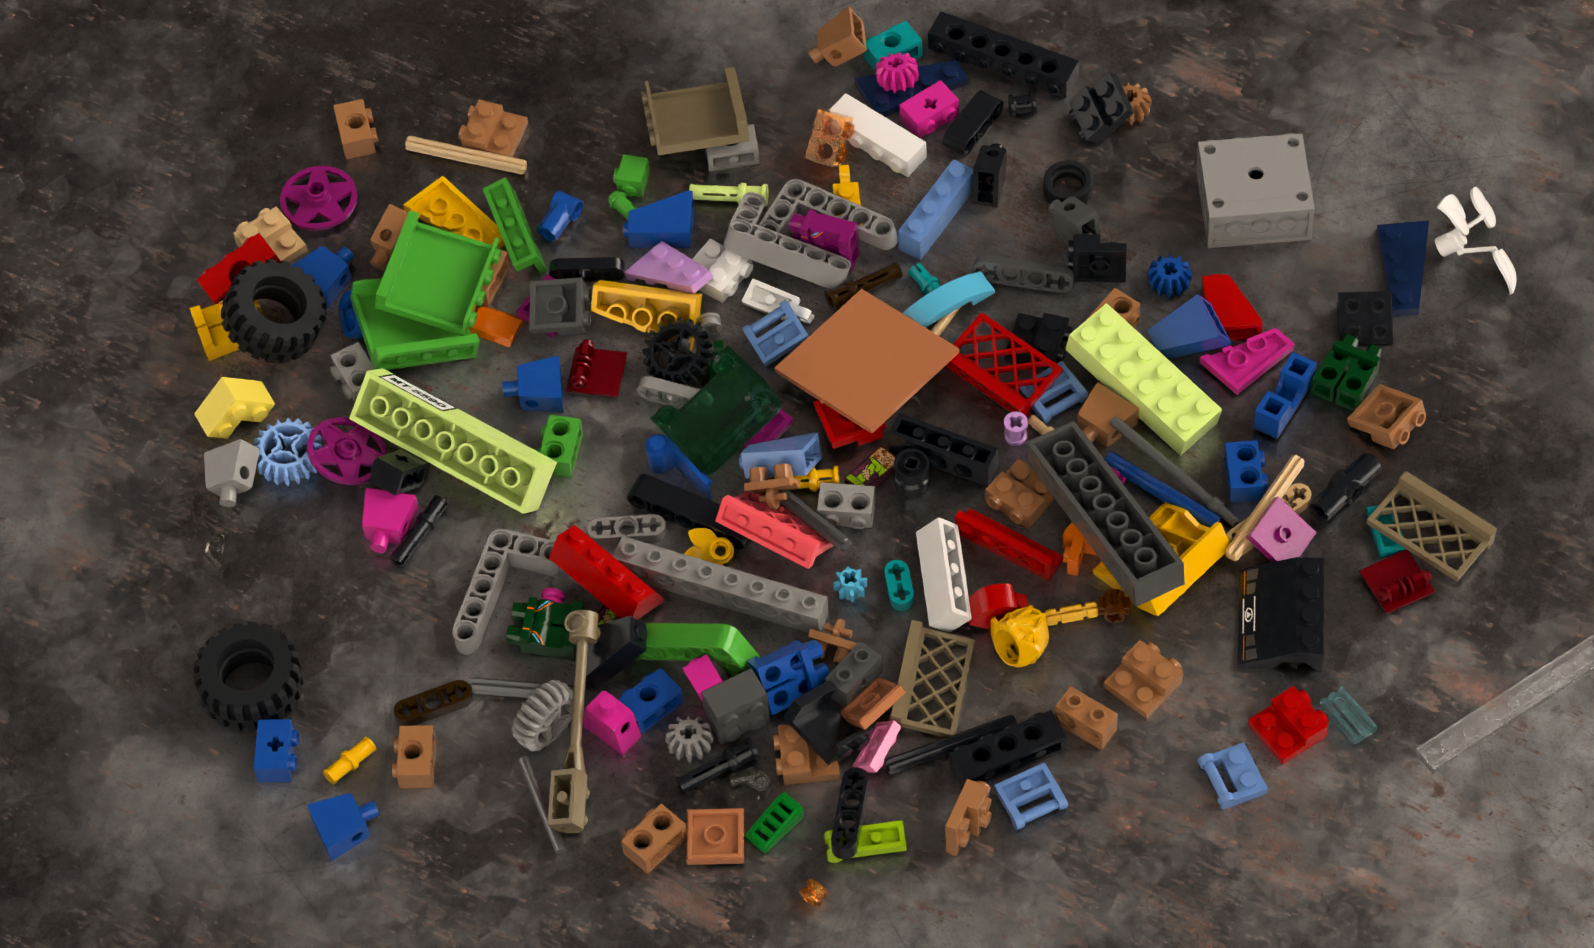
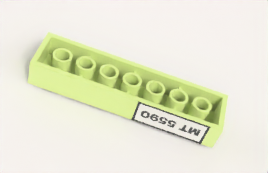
M383 368L366 372L349 417L350 420L522 514L539 509L557 464L551 458Z

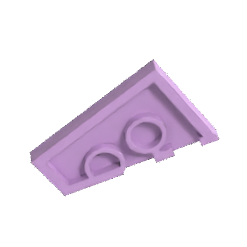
M663 241L653 247V249L624 272L626 279L630 281L641 279L645 280V283L649 285H655L656 283L665 284L668 289L692 294L696 293L713 278L710 270Z

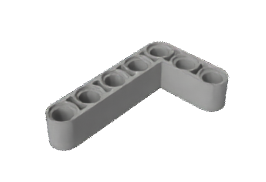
M800 179L787 181L759 223V226L790 237L793 231L789 230V222L793 214L806 216L809 209L817 211V214H825L856 222L858 224V239L877 248L889 250L895 247L898 242V234L890 218Z
M753 192L746 193L743 196L730 221L724 240V247L728 251L833 290L844 285L851 267V263L847 258L759 226L766 203L765 198Z
M497 529L491 532L452 629L456 650L459 653L470 655L475 653L480 647L511 566L550 576L560 575L564 572L549 560L555 541L506 529ZM483 590H488V591L485 592V593H479V592H481V591H483ZM474 613H480L476 616H471ZM465 636H471L467 639H461Z

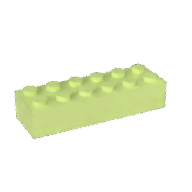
M1107 303L1069 335L1065 350L1106 388L1139 408V418L1180 456L1218 423L1222 408Z

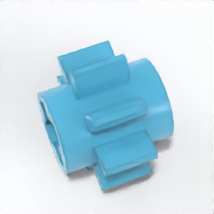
M848 566L841 573L836 572L837 581L833 582L834 591H839L840 600L847 599L854 602L859 596H865L864 588L867 587V578H861V569L855 570Z

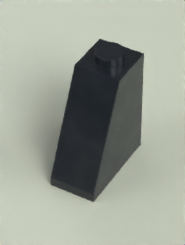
M627 616L598 625L601 631L600 637L597 639V643L588 645L586 689L592 692L598 690L646 651L648 634L644 623L632 616Z

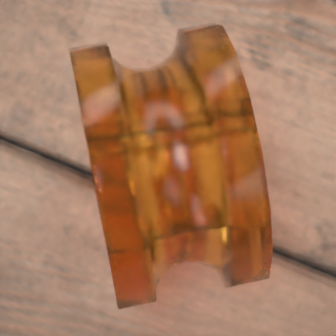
M808 879L805 883L806 887H802L799 893L806 902L815 907H820L822 904L821 899H826L828 892L817 881Z

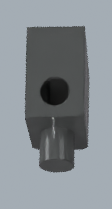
M1069 197L1063 202L1057 199L1049 205L1048 211L1053 215L1055 232L1067 246L1068 240H1074V234H1100L1098 213L1076 197Z

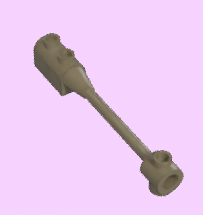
M590 610L572 611L564 621V626L569 631V641L577 644L570 746L568 747L562 770L551 771L547 822L548 826L563 833H581L588 822L587 815L585 814V805L590 791L587 787L588 775L585 771L581 740L588 645L597 643V639L601 634L598 627L599 615Z

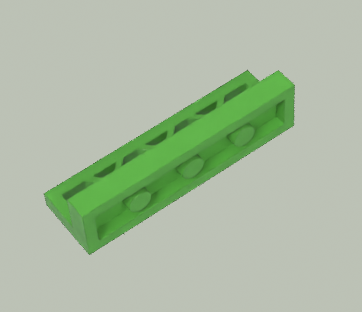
M506 177L482 188L516 271L519 272L534 264L540 274L546 272L547 268L517 194Z

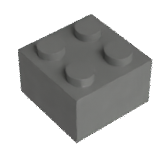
M752 668L702 692L705 720L710 725L720 745L726 742H733L740 738L742 734L750 730H758L770 721L767 693Z

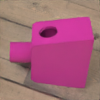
M366 488L362 527L365 538L372 540L371 550L377 553H385L388 543L400 544L419 512L416 495L401 493L395 496L388 491Z
M602 691L585 708L584 727L622 756L641 738L634 713L607 691Z

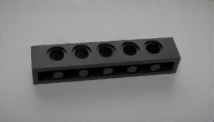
M942 11L928 32V49L938 54L953 57L960 62H967L978 66L982 70H989L1005 78L1025 83L1027 86L1042 89L1052 95L1067 98L1079 77V60Z

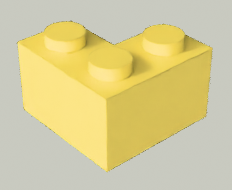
M221 377L194 415L207 437L228 439L241 420L262 422L275 403L262 381Z

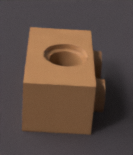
M359 99L333 105L346 160L376 153L374 143L378 142L375 127L370 128L369 123L374 121L371 108L365 109L364 100Z
M433 725L399 726V736L394 737V753H398L397 761L392 762V776L397 778L400 789L433 788L436 736ZM412 755H419L415 759H408Z

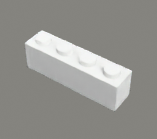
M846 93L827 112V128L834 135L848 140L852 146L861 148L869 153L873 159L887 164L896 173L909 177L927 158L925 141Z
M938 517L918 530L916 537L929 626L951 633L971 620L972 615L958 525Z

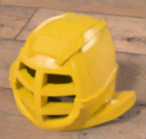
M1029 605V607L1008 612L1000 621L995 616L990 619L991 637L994 647L1000 658L1007 665L1019 668L1036 663L1037 659L1045 651L1049 641V629L1045 613L1034 608L1033 605ZM1012 645L1014 646L1019 655H1016L1011 648Z

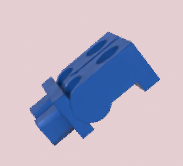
M795 640L790 642V645L783 646L764 657L758 658L756 656L747 660L749 669L752 668L767 693L770 714L774 715L790 707L795 699L823 684L825 678L830 674L827 665L823 662L813 666L812 661L824 654L820 643L816 640L803 644Z

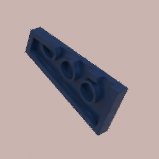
M952 60L919 66L918 81L914 83L913 88H906L905 92L898 90L894 94L893 90L885 91L883 87L879 86L876 74L855 78V85L868 107L886 117L899 112V105L940 80L952 91L967 85L968 77L959 62Z
M1429 220L1377 225L1376 232L1387 291H1391L1392 317L1419 314Z

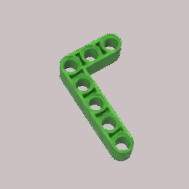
M644 623L648 634L646 651L635 660L691 661L707 654L711 661H715L726 675L732 678L749 669L747 660L756 656L758 658L761 657L735 627L728 624Z

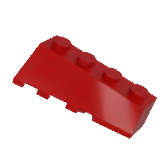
M576 525L557 536L549 559L619 618L632 616L638 620L664 602L662 596Z

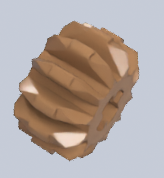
M1127 81L1123 89L1134 113L1126 121L1132 126L1135 120L1142 123L1144 117H1148L1152 100L1150 95H1148L1147 88L1140 89L1139 83L1130 86Z

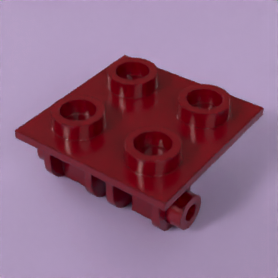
M584 339L579 344V347L575 348L566 392L618 397L628 352L595 349L591 340Z
M1407 549L1359 570V573L1386 614L1435 593L1434 588L1429 582L1432 580L1430 572L1420 569Z

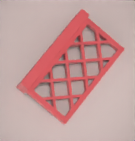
M745 491L735 498L729 495L722 498L716 517L717 523L807 569L813 566L817 556L834 546L781 503L778 509L773 510L768 507L767 503H760L759 496L763 495L761 493L753 494L752 491Z

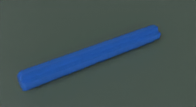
M1109 452L1104 460L1108 465L1119 471V474L1162 501L1188 510L1201 525L1210 528L1217 521L1220 522L1218 515L1115 452Z

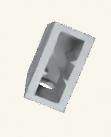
M242 439L204 452L206 488L208 491L220 496L219 504L224 507L235 506L236 494L250 490L253 486L260 449Z

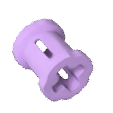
M1011 412L1004 418V439L1011 446H1021L1027 441L1026 428L1028 420L1021 412Z

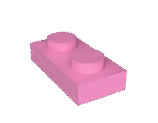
M894 720L876 722L875 728L869 735L870 742L860 751L852 768H861L867 773L877 772L883 766L884 758L890 747L896 742V736L901 726Z

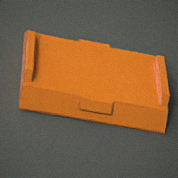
M482 305L476 312L478 315L474 327H469L471 334L477 333L479 338L510 348L525 320Z

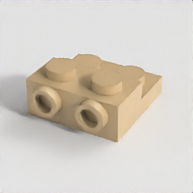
M277 207L271 210L269 208L261 210L257 219L250 223L242 222L237 226L236 232L233 233L238 247L242 246L249 237L260 233L281 261L291 262L308 251L307 245L292 229L290 221Z

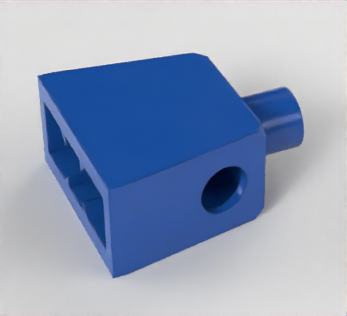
M319 247L291 266L295 268L299 266L303 269L304 274H310L315 279L314 284L321 287L323 291L321 297H325L326 309H328L351 281L348 263L354 256L347 247H342L335 254L326 247Z
M559 356L520 364L517 366L518 380L502 382L503 396H519L521 410L564 412L562 372Z
M350 793L307 805L311 819L331 861L368 839L370 835L366 821L380 816L373 800L358 806L353 795Z

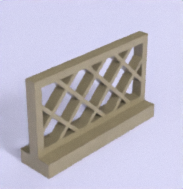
M1407 471L1399 478V483L1369 516L1366 522L1375 530L1457 582L1481 553L1491 547L1497 530L1496 527ZM1400 494L1409 500L1410 505L1395 507L1394 499ZM1427 511L1432 515L1433 520L1418 521L1416 512ZM1397 513H1412L1413 522H1398ZM1392 514L1394 524L1384 525L1377 519L1380 515ZM1449 525L1454 528L1455 534L1441 536L1439 526ZM1434 527L1436 536L1421 538L1420 528ZM1415 528L1417 538L1406 539L1401 536L1400 530ZM1461 540H1473L1479 545L1476 549L1463 550ZM1457 541L1459 551L1444 552L1442 542ZM1438 543L1440 553L1429 554L1424 550L1423 544ZM1461 558L1462 565L1457 571L1446 563V559Z
M911 620L896 683L901 685L906 693L891 706L888 721L894 720L903 728L946 738L956 733L975 640L921 627L922 622ZM924 637L936 639L940 647L929 652L923 643ZM955 644L967 647L966 654L956 658L950 647ZM944 651L951 662L940 667L933 656ZM928 660L935 671L924 676L918 665ZM955 666L961 674V678L951 682L944 671ZM939 675L946 686L935 691L928 680ZM923 683L930 694L919 700L913 692V688ZM950 690L955 696L956 702L946 706L939 695ZM934 699L941 710L930 715L923 704ZM917 707L925 717V719L919 722L907 719L908 712ZM945 714L951 722L950 729L939 727L934 719Z

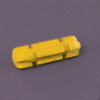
M1095 601L1086 602L1085 606L1075 604L1059 607L1057 611L1055 608L1048 609L1044 613L1048 626L1057 625L1058 621L1068 623L1084 620L1083 617L1086 616L1087 619L1095 618L1098 616V606Z

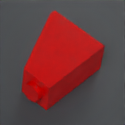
M1229 274L1202 276V297L1211 303L1231 342L1245 341L1262 333V319Z

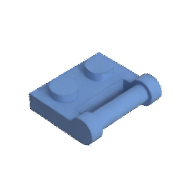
M786 299L779 303L780 307L752 325L747 324L742 327L743 332L765 366L793 350L809 337ZM785 315L788 317V319L757 338V333Z
M1063 361L1057 363L1063 368L1061 375L1031 407L1044 424L1049 423L1052 417L1078 402L1084 403L1089 396L1086 389ZM1048 368L1039 373L1037 378L1048 377L1053 370ZM1034 385L1019 387L1020 395L1026 399L1035 392ZM1071 389L1073 391V394L1052 406L1044 407L1043 404Z
M1244 742L1213 754L1206 753L1198 758L1197 761L1200 768L1206 771L1219 797L1217 801L1221 809H1227L1267 794L1268 788ZM1217 765H1222L1235 790L1234 793L1228 792L1216 768Z
M1045 762L994 785V791L1016 830L1024 828L1026 823L1056 809L1061 811L1068 808L1067 800ZM1049 793L1053 797V799L1022 813L1017 809Z

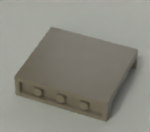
M735 67L725 68L726 82L667 92L651 94L649 82L644 81L646 91L641 92L650 143L651 146H656L658 156L750 141L747 117Z

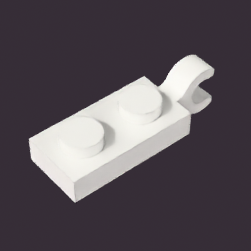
M753 278L741 301L743 305L769 314L780 307L779 303L786 299L800 321L811 325L815 316L811 314V310L799 306L801 301L799 297ZM786 315L780 318V320L782 321L788 319Z

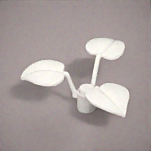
M1473 187L1470 191L1471 200L1479 215L1468 224L1465 220L1464 209L1456 196L1453 194L1445 196L1437 208L1449 217L1456 228L1435 238V244L1439 253L1446 257L1454 252H1457L1459 256L1464 253L1492 252L1493 258L1509 288V295L1513 294L1517 280L1516 271L1503 249L1498 250L1496 246L1464 248V245L1467 244L1466 235L1469 234L1471 227L1484 220L1488 228H1493L1496 224L1494 211L1482 192L1477 187Z

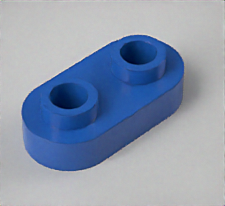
M346 291L339 302L343 332L346 337L360 339L363 335L350 299L351 291Z

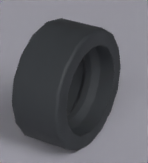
M1064 160L1051 165L1045 172L1043 192L1049 204L1057 199L1063 202L1072 196L1084 204H1087L1091 199L1093 178L1090 170L1085 165L1077 161ZM1072 177L1080 180L1083 183V188L1076 193L1065 194L1055 190L1053 183L1060 178Z

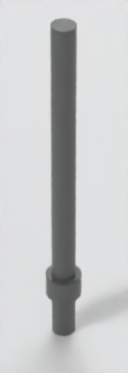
M1115 416L1109 424L1207 505L1206 509L1220 516L1230 526H1236L1240 519L1224 506L1225 503L1221 499L1210 495L1119 417Z

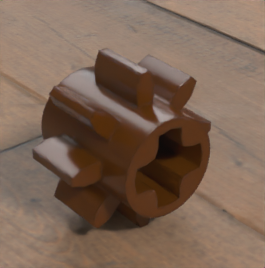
M1109 589L1104 592V597H1098V615H1104L1105 621L1110 623L1122 622L1125 619V615H1131V599L1125 597L1124 591L1120 589Z

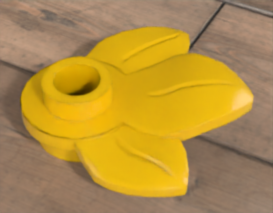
M695 528L688 531L689 538L694 546L690 547L684 553L685 555L722 566L733 558L734 547L728 539L717 538L714 532L707 528ZM717 548H724L726 550L723 556L716 555L715 551Z

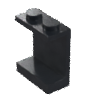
M830 680L795 699L783 717L827 765L838 759L839 761L845 760L855 749L858 751L862 750L870 742L869 735L875 728L871 724L866 730L860 729L856 731L829 702L837 689Z

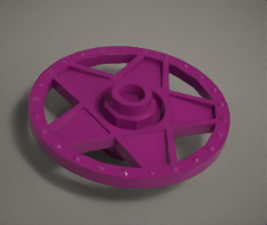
M313 166L297 172L285 183L280 195V204L285 217L293 225L311 231L326 230L341 224L352 214L357 203V190L352 178L344 171L331 166ZM326 173L339 176L344 182L329 183ZM310 175L307 185L293 186L300 179ZM351 195L348 207L342 212L338 202ZM286 199L299 205L295 216L288 210ZM318 215L329 220L323 223H309Z
M336 417L321 422L312 430L307 442V454L313 467L325 478L344 485H360L369 482L372 472L358 477L360 466L371 467L377 457L387 454L386 445L381 436L350 420L348 417ZM334 425H349L355 427L347 433H344ZM320 433L326 445L314 451V440ZM369 435L377 443L380 453L366 446ZM322 465H335L341 476L330 472Z

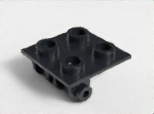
M1391 291L1338 292L1337 313L1339 314L1340 341L1348 334L1357 338L1359 341L1358 345L1393 344Z

